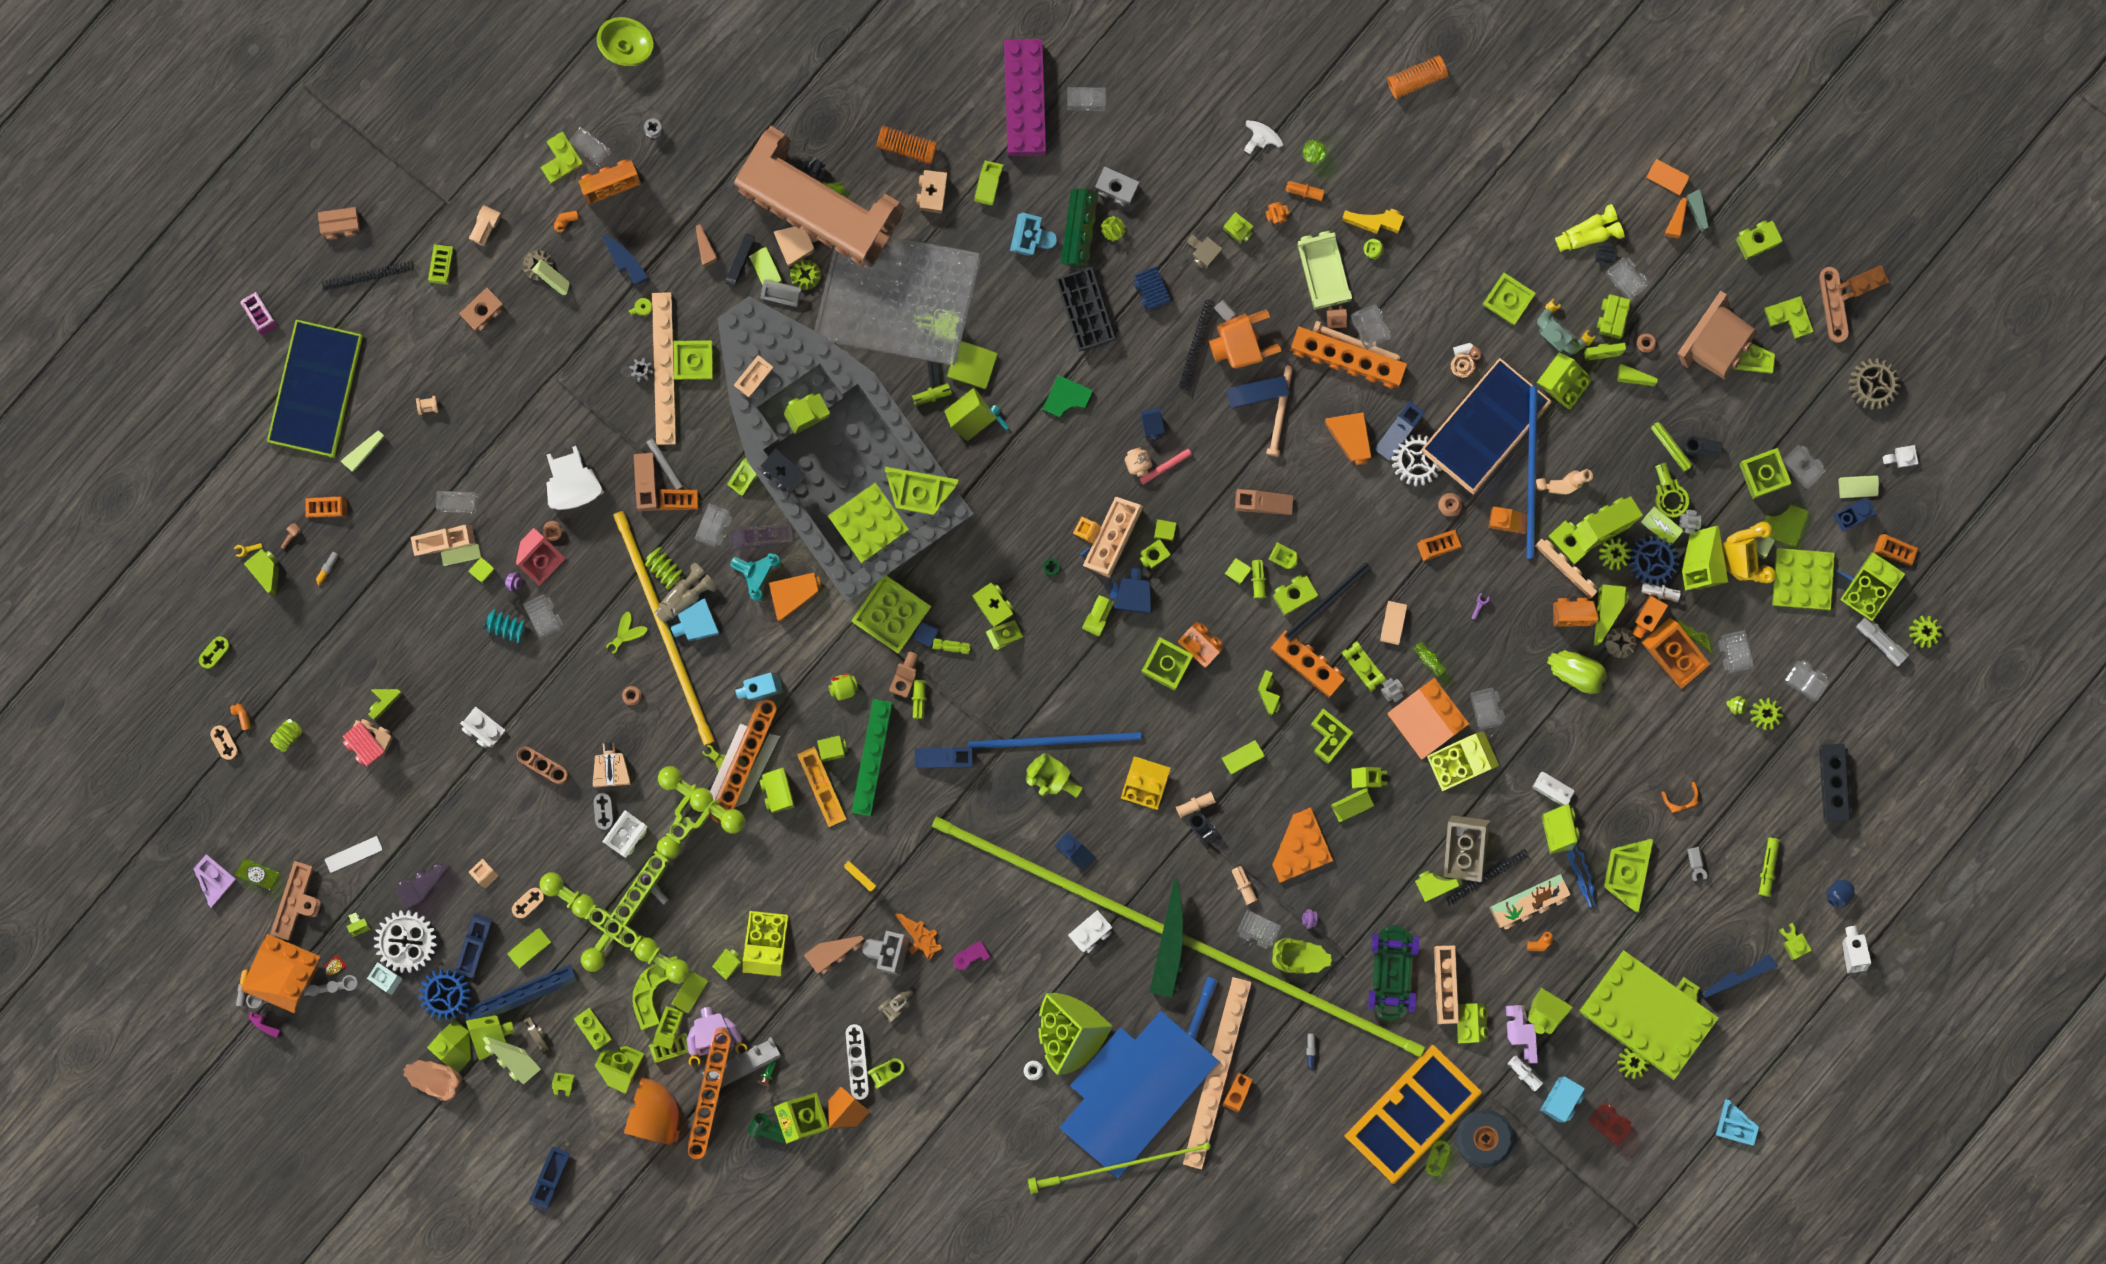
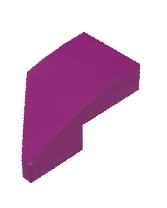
M250 1012L249 1019L255 1026L271 1036L280 1038L281 1030L264 1025L266 1017Z

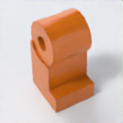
M1238 1073L1222 1106L1238 1113L1253 1079Z

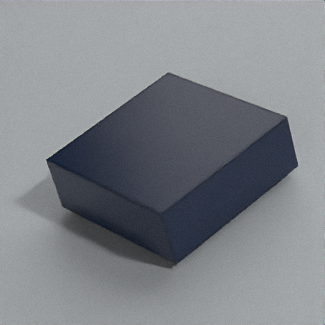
M921 622L913 640L931 647L938 629Z

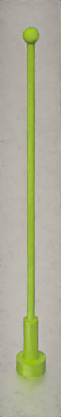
M1206 1142L1201 1146L1061 1178L1056 1176L1036 1181L1035 1177L1028 1179L1030 1193H1038V1188L1060 1184V1181L1201 1149L1209 1150L1211 1145Z

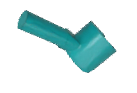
M995 405L992 406L991 410L997 417L996 420L1007 430L1009 428L1008 425L999 416L1002 410Z

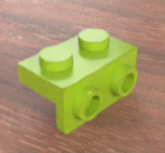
M1458 1004V1043L1487 1042L1489 1030L1487 1027L1488 1010L1486 1004Z

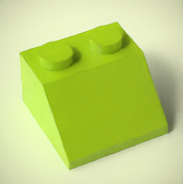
M261 549L244 564L263 588L274 597L277 593L279 567L276 565L278 560L269 550L265 552Z
M780 768L763 774L760 785L762 791L767 793L768 798L764 799L767 810L771 809V812L775 813L795 808L785 769Z

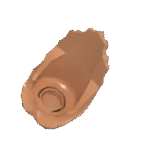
M418 1060L413 1064H407L406 1068H404L403 1075L408 1078L411 1086L426 1092L428 1095L447 1101L455 1099L460 1092L462 1076L449 1066L432 1061Z

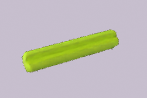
M1660 422L1655 423L1651 427L1652 431L1684 472L1690 469L1692 464Z

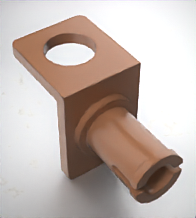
M908 652L904 664H898L889 692L907 698L916 675L914 668L919 659L917 654ZM904 682L906 689L904 691L897 690L896 683Z

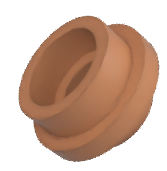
M1642 334L1637 340L1638 349L1644 353L1653 351L1656 346V340L1651 334ZM1644 340L1649 341L1650 345L1648 347L1643 345Z
M635 686L625 688L622 693V698L628 705L638 704L642 697L641 691ZM631 692L636 695L634 699H629L628 697Z

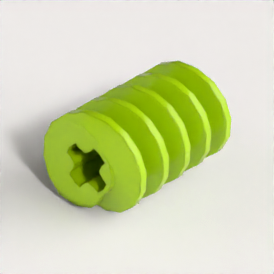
M659 547L645 559V561L647 560L645 565L646 567L652 566L650 571L652 573L657 572L655 576L657 579L663 577L661 583H668L666 589L670 590L676 586V582H679L685 576L680 577L682 570L675 571L677 564L671 566L672 559L665 560L667 553L660 554L662 547Z

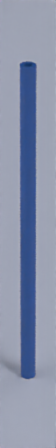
M1530 386L1527 558H1534L1538 386Z
M1141 732L968 741V745L972 749L1130 741L1141 740Z

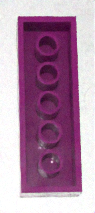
M1042 39L1004 40L1008 157L1046 156Z

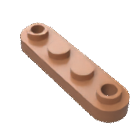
M1826 267L1820 272L1819 281L1828 335L1833 342L1841 343L1848 337V326L1844 302L1841 299L1842 289L1837 290L1836 287L1841 284L1840 277L1835 268ZM1827 274L1831 275L1832 280H1826L1825 276ZM1839 330L1841 332V336L1837 337L1835 335V331Z

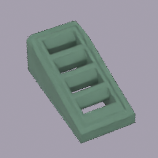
M1699 189L1687 195L1686 198L1687 205L1700 231L1704 232L1708 228L1702 193Z

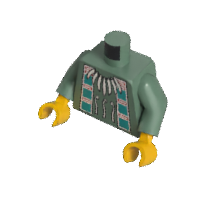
M1552 299L1538 318L1537 324L1540 327V334L1560 352L1571 355L1576 354L1586 345L1589 346L1595 339V336H1588L1589 330L1584 333L1581 339L1573 335L1552 316L1561 307L1560 304L1555 306L1553 303L1555 299Z

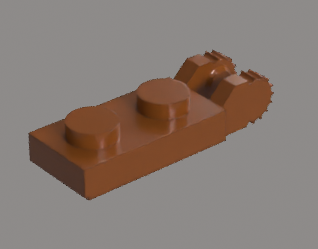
M1882 265L1852 277L1836 287L1837 290H1841L1849 285L1851 293H1846L1841 297L1842 301L1885 285L1889 281Z

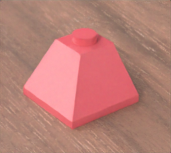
M533 528L520 542L516 564L540 586L566 558Z

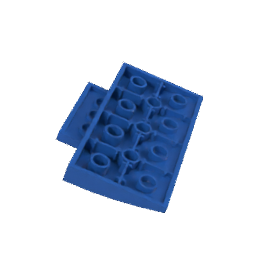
M1162 1010L1136 1040L1120 1027L1070 1085L1085 1099L1060 1126V1129L1104 1167L1134 1161L1218 1064L1219 1060ZM1128 1166L1109 1171L1119 1178Z

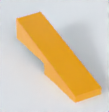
M812 747L797 754L828 826L830 827L846 820L816 748Z

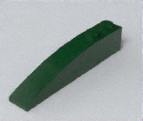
M1175 878L1149 991V993L1171 998L1173 993L1178 992L1179 982H1176L1177 974L1181 975L1183 963H1180L1183 946L1184 917L1178 878Z

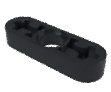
M748 233L745 234L725 284L732 287L736 286L754 244L755 236Z

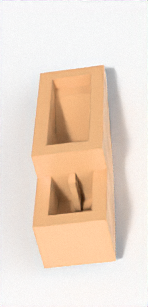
M462 525L411 537L414 556L475 544L472 525Z

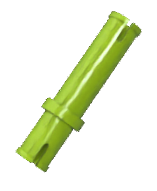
M1768 838L1763 872L1760 873L1761 884L1758 895L1771 897L1772 884L1776 877L1774 872L1780 843L1779 839Z

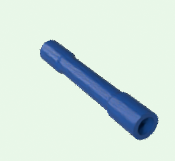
M1207 977L1202 990V996L1187 1032L1195 1040L1218 983V980Z

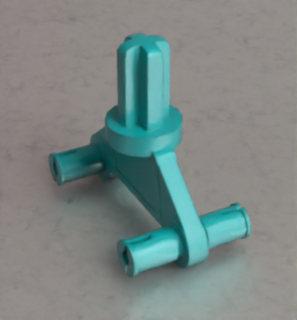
M770 553L766 558L749 563L734 557L731 560L730 566L744 573L743 576L747 580L751 598L761 602L764 595L760 589L772 567H781L779 564L782 565V562L777 555Z

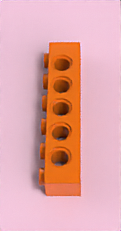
M1299 326L1290 349L1295 356L1304 358V356L1312 358L1311 361L1322 364V362L1328 363L1330 368L1335 370L1342 368L1348 370V374L1357 377L1360 374L1365 376V379L1370 382L1376 383V381L1384 383L1383 386L1391 389L1399 387L1407 363ZM1314 342L1317 345V349L1310 351L1307 349L1306 344ZM1327 348H1331L1335 351V355L1327 357L1324 351ZM1346 354L1351 355L1353 362L1345 363L1343 356ZM1369 361L1371 368L1368 370L1363 369L1361 362ZM1386 367L1389 370V374L1382 376L1379 373V368Z

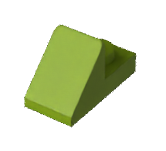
M746 458L742 460L727 484L741 496L745 494L758 478Z
M1015 620L986 631L993 648L996 650L1023 638Z
M371 689L381 701L379 703L375 702L369 710L371 712L368 715L376 721L403 693L398 689Z

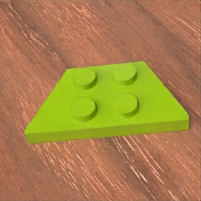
M885 467L896 509L935 515L959 483L958 479Z
M1653 839L1611 849L1604 888L1635 912H1639Z

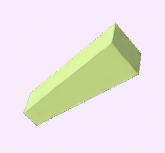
M377 431L341 460V462L354 473L385 436Z

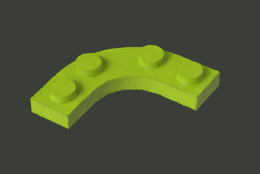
M674 956L669 959L675 960L678 959V957ZM656 963L648 967L640 975L633 991V1007L641 1030L660 1023L653 1004V994L659 984L669 979L666 976V970Z

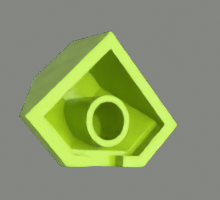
M454 1019L427 1048L447 1066L459 1073L471 1060L470 1032Z
M628 1046L619 1047V1050L615 1051L603 1050L595 1067L609 1087L627 1093L644 1053Z

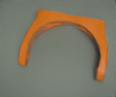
M1691 782L1694 798L1685 806L1671 804L1667 800L1665 792H1661L1663 800L1671 810V813L1699 805L1698 790L1695 782Z

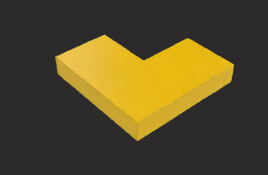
M848 861L844 865V868L871 893L877 889V886L852 863Z

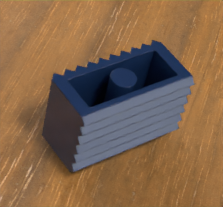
M1156 266L1135 274L1136 280H1133L1136 291H1141L1143 297L1140 300L1144 309L1148 308L1149 312L1170 304L1171 300Z

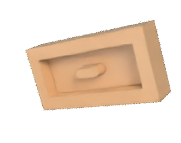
M758 355L734 386L750 398L773 370V366Z

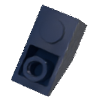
M1866 497L1833 516L1841 531L1844 532L1873 517L1876 512Z

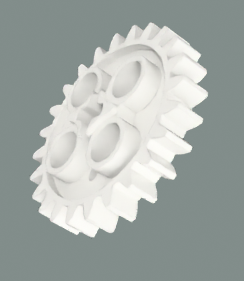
M409 910L406 915H404L403 911H400L398 917L395 913H392L393 919L385 917L387 923H380L383 929L376 930L380 934V937H374L375 940L379 941V944L374 945V947L380 948L376 955H383L380 961L384 962L387 960L386 967L388 968L393 965V971H396L398 967H400L401 973H404L405 968H407L409 973H412V967L419 971V964L425 967L424 960H432L428 956L429 953L435 954L431 949L437 946V944L432 942L437 936L431 935L435 928L429 929L428 927L431 922L424 923L425 916L418 919L417 912L411 916V911ZM395 926L402 928L400 936L395 937L392 930ZM414 928L421 930L419 938L414 939L411 933ZM407 936L408 940L421 941L423 944H406V947H404V944L389 942V939L404 940ZM393 945H398L400 948V952L396 956L390 953ZM413 947H417L419 950V954L415 958L409 955V951Z

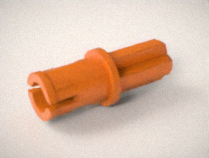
M1288 181L1286 187L1287 192L1301 195L1304 199L1308 197L1322 201L1324 189Z

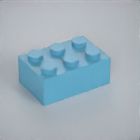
M1565 1076L1559 1077L1540 1111L1559 1123L1566 1122V1120L1570 1121L1575 1113V1110H1573L1575 1104H1580L1585 1096V1093H1583L1585 1088Z

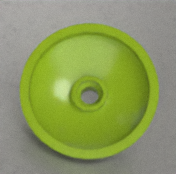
M617 17L609 19L601 25L597 34V45L601 53L613 63L622 66H636L642 64L650 57L653 50V39L647 28L638 21Z

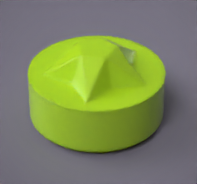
M1370 239L1364 245V253L1371 259L1379 258L1384 252L1383 244L1377 239Z

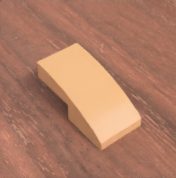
M1388 601L1380 641L1399 645L1407 605Z

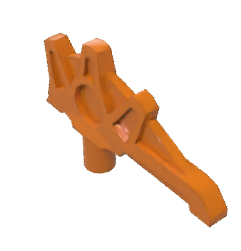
M895 914L914 940V944L908 948L911 954L920 949L924 952L926 958L930 960L935 952L941 950V945H936L934 936L937 932L935 929L929 931L923 927L924 923L922 921L916 923L906 918L903 914Z

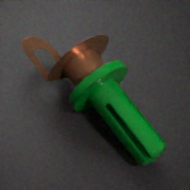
M775 1061L769 1063L765 1074L760 1075L762 1080L757 1081L769 1088V1081H773L771 1075L776 1065Z

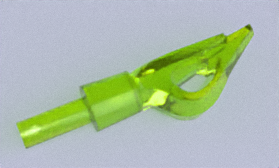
M1681 620L1677 621L1687 635L1695 639L1710 653L1712 652L1708 635L1705 632L1697 633L1691 626L1688 627ZM1705 636L1707 643H1704L1700 637Z

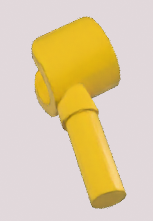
M261 543L247 547L237 545L234 549L242 548V553L236 556L244 557L247 555V552L262 548Z

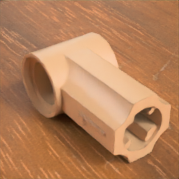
M483 205L469 239L485 246L492 229L497 226L500 220L501 213Z

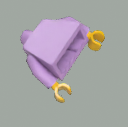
M711 1007L701 1009L702 1018L694 1021V1026L690 1029L687 1037L688 1052L691 1055L689 1059L690 1066H693V1058L698 1060L699 1066L701 1063L699 1056L709 1053L713 1032L719 1027L727 1028L730 1032L731 1041L729 1048L734 1047V1043H736L735 1050L738 1054H740L738 1047L741 1045L747 1051V1046L741 1042L740 1032L732 1021L728 1018H722L720 1013L713 1015ZM720 1034L716 1039L718 1041H725L727 1036Z

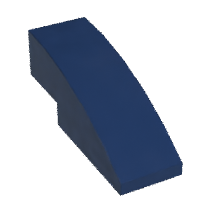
M607 235L602 236L619 273L627 270L635 287L648 281V277L641 265L626 248Z
M1286 376L1226 389L1232 409L1251 404L1255 405L1290 395Z
M476 913L472 917L455 969L459 974L471 978L474 977L494 919Z
M552 1146L529 1199V1205L544 1211L548 1210L570 1153Z

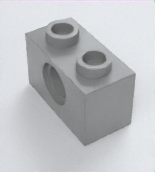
M1104 167L1095 186V191L1103 198L1111 197L1115 199L1114 202L1121 206H1125V204L1130 206L1139 182ZM1119 184L1122 189L1119 192H1114L1111 190V186Z

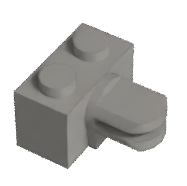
M886 931L884 941L868 939L864 942L862 950L867 957L878 960L877 969L901 976L910 938L903 934Z

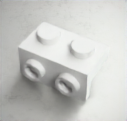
M624 811L603 842L626 858L627 855L634 851L637 841L644 837L648 826L627 811Z

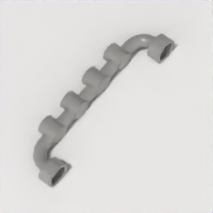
M347 975L341 982L330 981L325 985H310L304 996L310 995L315 997L324 992L336 993L340 989L353 991L358 986V980L355 976ZM250 994L246 998L247 1005L254 1009L259 1008L262 1004L269 1003Z

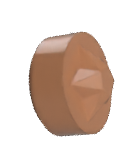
M556 521L547 522L543 527V536L550 541L558 540L562 534V526Z

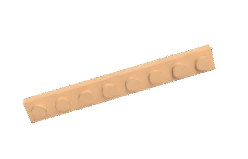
M652 293L656 445H676L672 293Z

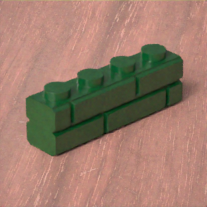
M1085 188L1071 189L1060 264L1073 268L1088 267L1098 192Z

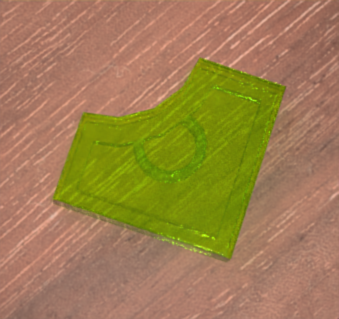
M1790 505L1782 515L1774 517L1765 516L1763 522L1770 524L1773 529L1772 535L1769 537L1796 547L1809 511Z

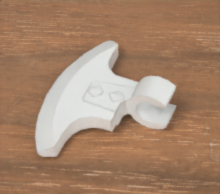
M1246 121V126L1253 131V137L1246 145L1244 151L1251 154L1256 146L1264 148L1267 144H1273L1278 148L1283 146L1281 139L1271 128L1256 121Z

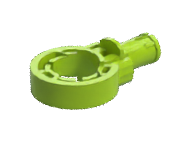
M1667 463L1656 465L1655 468L1660 479V485L1656 486L1658 492L1655 499L1656 507L1668 517H1678L1688 508V494L1679 486L1678 479H1671ZM1668 493H1677L1680 496L1681 502H1684L1682 496L1684 495V506L1679 504V507L1674 510L1666 508L1671 514L1666 513L1661 508L1660 503L1663 508L1666 507L1664 505V498Z

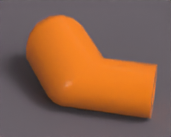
M577 211L559 214L554 222V229L557 232H563L570 221L578 220Z
M236 703V705H232L230 707L231 714L239 715L242 730L250 729L249 715L242 704Z
M1545 932L1537 942L1527 941V951H1546L1553 943L1552 933Z

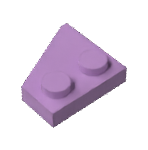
M207 854L194 868L200 886L207 898L208 905L211 908L237 880Z

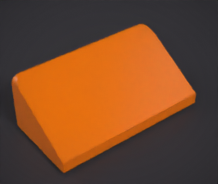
M1656 159L1646 178L1680 196L1690 176Z

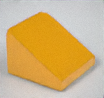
M1081 517L1073 534L1093 544L1101 526L1096 522Z

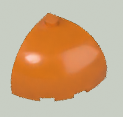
M643 1077L639 1084L641 1086L637 1088L634 1097L636 1105L630 1110L624 1133L673 1145L674 1142H678L680 1131L677 1130L679 1124L677 1102L664 1085Z

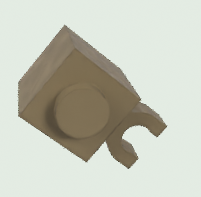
M1191 235L1187 240V243L1196 249L1192 256L1194 258L1193 262L1200 268L1204 266L1207 269L1222 252V248L1209 237L1200 242L1194 235Z

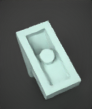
M378 962L367 978L390 995L394 993L402 981L400 976Z

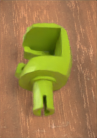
M1047 753L1037 757L1027 768L1026 781L1031 786L1038 785L1041 788L1039 790L1041 796L1048 794L1056 795L1063 789L1076 798L1082 790L1081 786L1068 779L1071 771Z

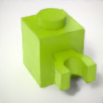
M1236 212L1223 226V230L1240 244L1243 240L1247 242L1253 234L1251 231L1253 225Z
M1377 767L1352 769V788L1385 786L1387 781L1383 782L1381 776L1386 775L1387 771H1381V768Z
M1791 923L1788 925L1791 929L1790 933H1785L1783 928L1779 932L1787 939V941L1782 943L1791 960H1795L1811 951L1802 933L1796 936L1795 926Z

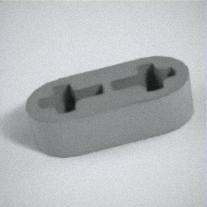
M600 793L594 798L595 822L598 828L607 830L613 825L612 801L609 795ZM601 797L608 800V803L605 804V810H602L601 805L597 804ZM602 813H605L606 818L610 819L606 826L599 823V820L602 819Z

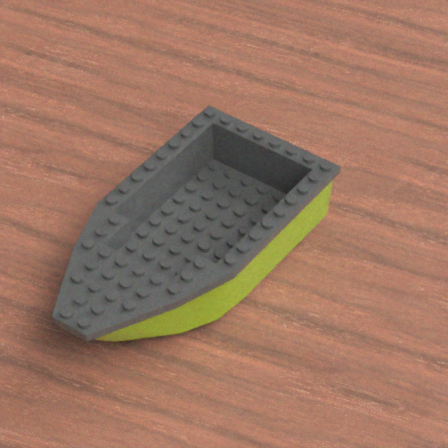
M750 296L717 318L729 401L747 462L847 603L974 515L956 488L935 515L896 509L885 467L948 477L874 372L825 336ZM759 355L773 366V370L749 398L737 389L734 384ZM812 393L814 396L820 393L830 412L829 417L794 434L784 416L786 407L789 405L788 403L795 398L801 400ZM775 449L805 473V478L791 493L787 490L785 493L776 486L778 482L773 478L767 479L761 473L763 471L761 464ZM785 469L777 470L779 473L778 476L786 475ZM876 482L909 531L861 564L828 515Z

